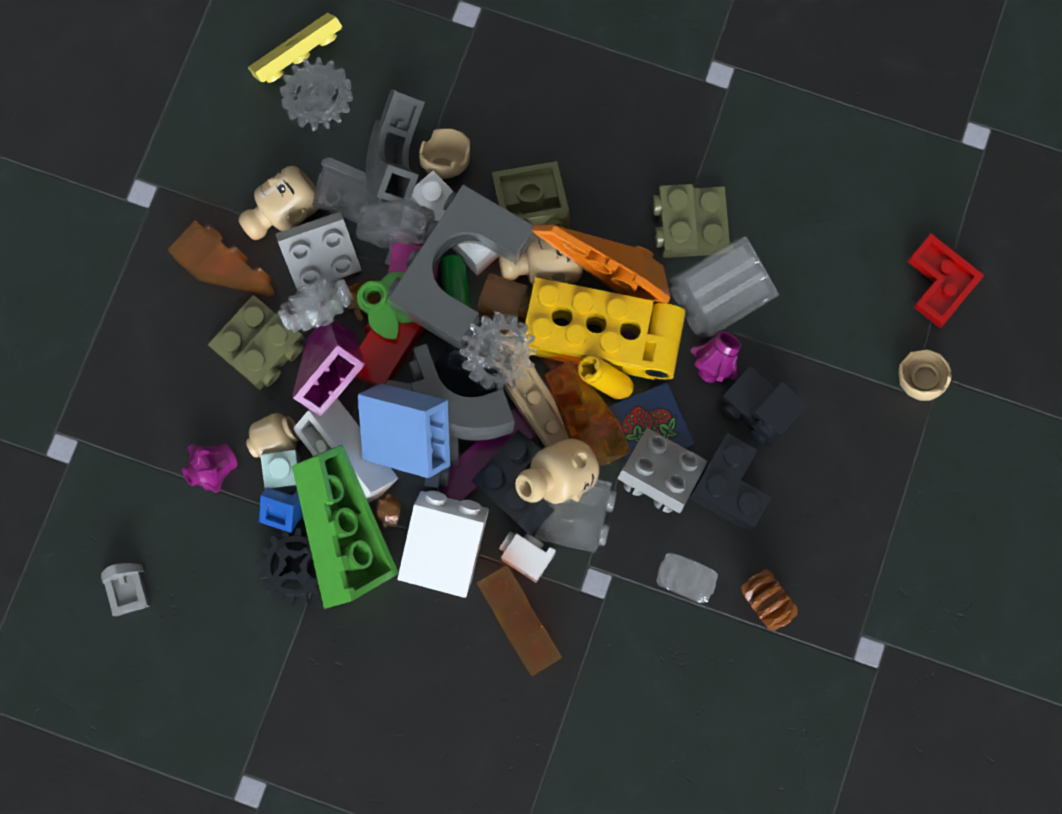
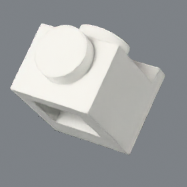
M512 532L507 535L499 548L504 552L501 556L503 562L537 583L554 557L556 550L549 547L548 551L544 552L541 550L544 544L533 536L526 533L523 538Z

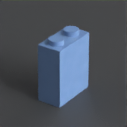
M382 383L358 394L362 460L425 478H430L450 466L448 400Z

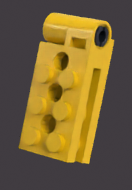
M535 277L521 347L528 355L578 365L585 357H599L628 375L652 380L655 378L672 379L674 377L686 311L672 304H653L654 301ZM557 318H564L570 324L567 326H558L553 322V320ZM598 325L603 331L601 333H592L587 329V326ZM630 331L635 334L636 339L627 340L622 337L621 332Z

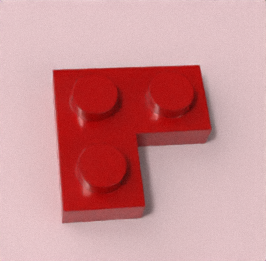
M933 234L926 238L907 261L934 282L915 304L914 308L939 328L946 323L984 276Z

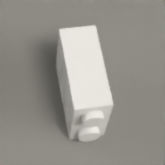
M421 491L413 507L398 580L466 598L472 582L489 509L481 507L475 501H458L447 498L445 494L438 491Z

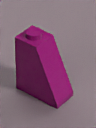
M328 314L306 340L292 395L293 399L320 417L365 365L355 334Z

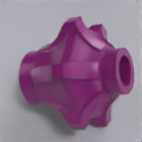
M720 331L709 342L694 345L691 352L697 359L694 365L699 369L698 375L710 383L715 381L722 382L724 378L736 380L740 374L737 367L738 352L742 347L741 342L734 335Z
M225 443L211 447H201L192 444L187 447L189 459L187 466L182 468V472L190 486L197 484L203 486L206 491L212 490L214 493H217L221 490L224 478L231 470L237 467V460L230 447Z

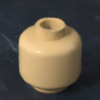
M274 413L253 423L249 429V439L246 441L252 456L261 458L260 455L297 450L300 438L293 430L296 426L295 421L290 416L285 417L280 413Z

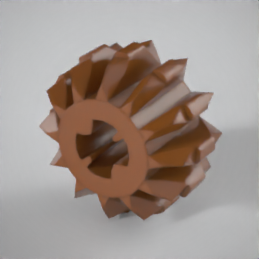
M764 569L759 573H755L742 585V593L768 629L775 631L780 627H784L798 615V609L794 601L771 571Z

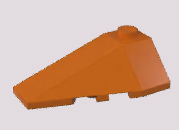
M555 225L533 226L532 232L617 294L652 300L657 303L669 302L671 297L664 267L653 259L654 254L648 249L640 246H628Z

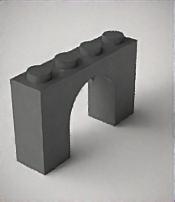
M465 185L461 186L458 193L452 192L443 207V210H445L439 222L434 220L430 224L425 234L426 242L420 250L416 248L411 253L406 263V266L409 268L402 278L397 277L392 282L387 293L390 296L388 301L391 309L460 350L463 349L479 324V313L451 297L438 286L434 278L437 262L448 249L463 243H475L492 250L516 265L534 238V232L531 231L533 225Z

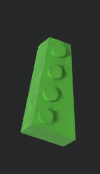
M343 444L293 465V474L324 609L351 602L399 574Z

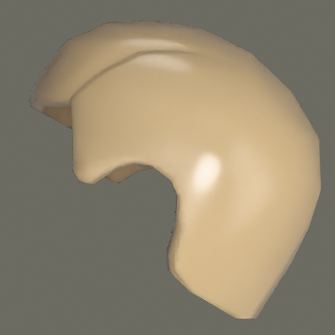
M436 129L427 143L422 141L419 151L420 165L429 174L434 171L442 179L458 176L465 171L469 164L470 140L463 132L454 129Z
M928 349L910 352L900 363L898 370L900 386L908 396L919 401H930L939 397L948 388L952 378L949 363L940 353Z

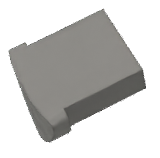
M114 564L102 571L101 579L102 583L105 584L113 616L117 617L150 606L141 574L144 572L142 564Z

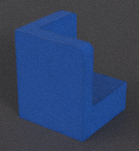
M267 487L260 498L259 522L291 533L303 517L298 491L292 496Z

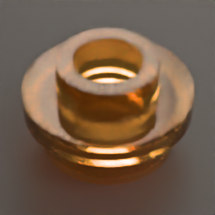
M387 494L384 500L379 499L376 506L375 520L380 521V528L386 529L387 526L396 527L399 519L401 500L394 499L391 494Z

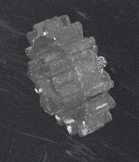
M317 57L314 65H310L307 59H303V68L300 69L298 66L293 65L294 75H284L283 77L285 84L288 85L280 87L281 95L285 97L281 100L283 108L288 109L287 114L291 120L298 117V124L302 128L307 122H310L314 131H316L318 123H323L324 127L329 129L330 120L334 119L340 123L341 117L339 113H349L350 111L346 103L353 101L352 92L349 91L352 88L350 79H344L346 75L343 68L335 71V64L332 60L324 66L321 57ZM300 85L301 92L296 95L297 88ZM338 88L337 99L333 102L332 96L336 94V89Z
M334 278L329 282L327 279H322L319 282L306 283L298 287L297 293L288 297L289 302L280 305L282 309L278 311V314L287 331L291 329L292 332H297L302 328L304 332L321 325L325 327L334 321L333 318L336 314L344 312L342 308L351 304L349 300L353 299V296L344 279L338 280V278Z
M495 313L492 321L491 318L484 315L481 317L482 326L470 325L471 330L474 332L472 337L463 336L462 338L465 342L469 343L468 348L460 350L461 355L468 357V360L462 364V367L468 371L472 370L469 378L475 382L480 381V385L486 389L493 385V388L499 391L503 389L504 383L514 388L516 387L515 378L517 376L524 380L527 378L526 373L523 371L525 367L534 368L535 364L529 361V356L537 354V350L529 347V344L535 340V336L525 333L529 326L522 322L517 323L518 318L508 315L505 319L504 315ZM499 330H509L513 336L507 335L504 337V334L500 333ZM487 367L490 369L493 367L497 370L498 374L487 373L483 368Z

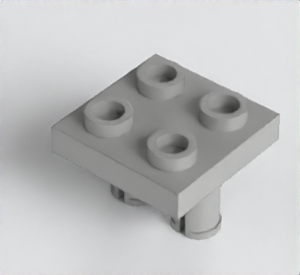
M341 211L276 233L278 244L298 293L362 271Z
M646 428L618 479L624 482L623 485L626 491L629 492L632 487L635 488L632 493L633 495L639 496L644 493L653 498L654 505L658 509L664 504L665 507L662 511L669 513L674 510L680 513L708 461L655 431Z

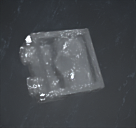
M598 479L591 489L582 494L578 502L573 499L559 504H552L546 501L554 509V512L532 536L537 540L596 553L598 545L605 546L609 526L603 524L605 512H612L617 492L610 491L612 482Z

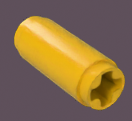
M588 356L580 362L578 373L586 383L614 399L624 400L632 394L634 385L627 374L599 357Z

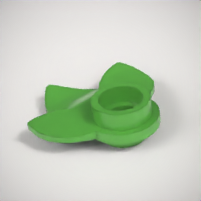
M403 272L389 273L381 281L366 282L359 288L357 293L358 305L363 312L368 314L370 327L375 333L387 339L397 338L399 323L413 322L391 309L388 301L390 297L387 295L389 287L397 277H403L405 274ZM372 294H378L381 296V299L378 303L372 304L368 301L369 297Z

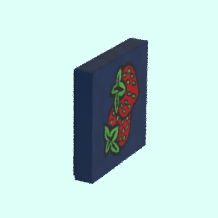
M668 382L604 409L626 462L646 428L655 431L685 449L695 445Z

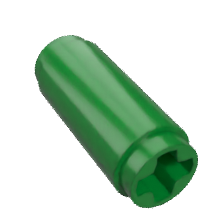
M451 255L441 258L439 274L442 290L471 308L466 266L463 262V257Z

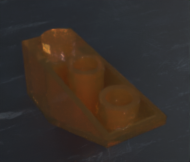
M194 221L168 248V252L174 260L199 281L269 297L275 295L270 285L272 282L270 276L259 267H256L255 270L251 269L245 263L247 257L235 246L232 245L228 249L220 242L223 237L209 224L204 228L197 221Z
M572 360L545 374L569 439H578L588 444L596 454L599 466L607 465L631 453L619 420L595 389L582 380L578 373V367Z

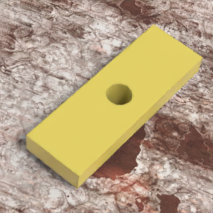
M326 13L254 62L248 69L260 82L267 81V83H271L284 74L282 69L292 62L299 64L305 61L311 55L309 52L311 49L319 44L320 46H325L335 40L337 37L336 32L341 29L342 25L336 16Z

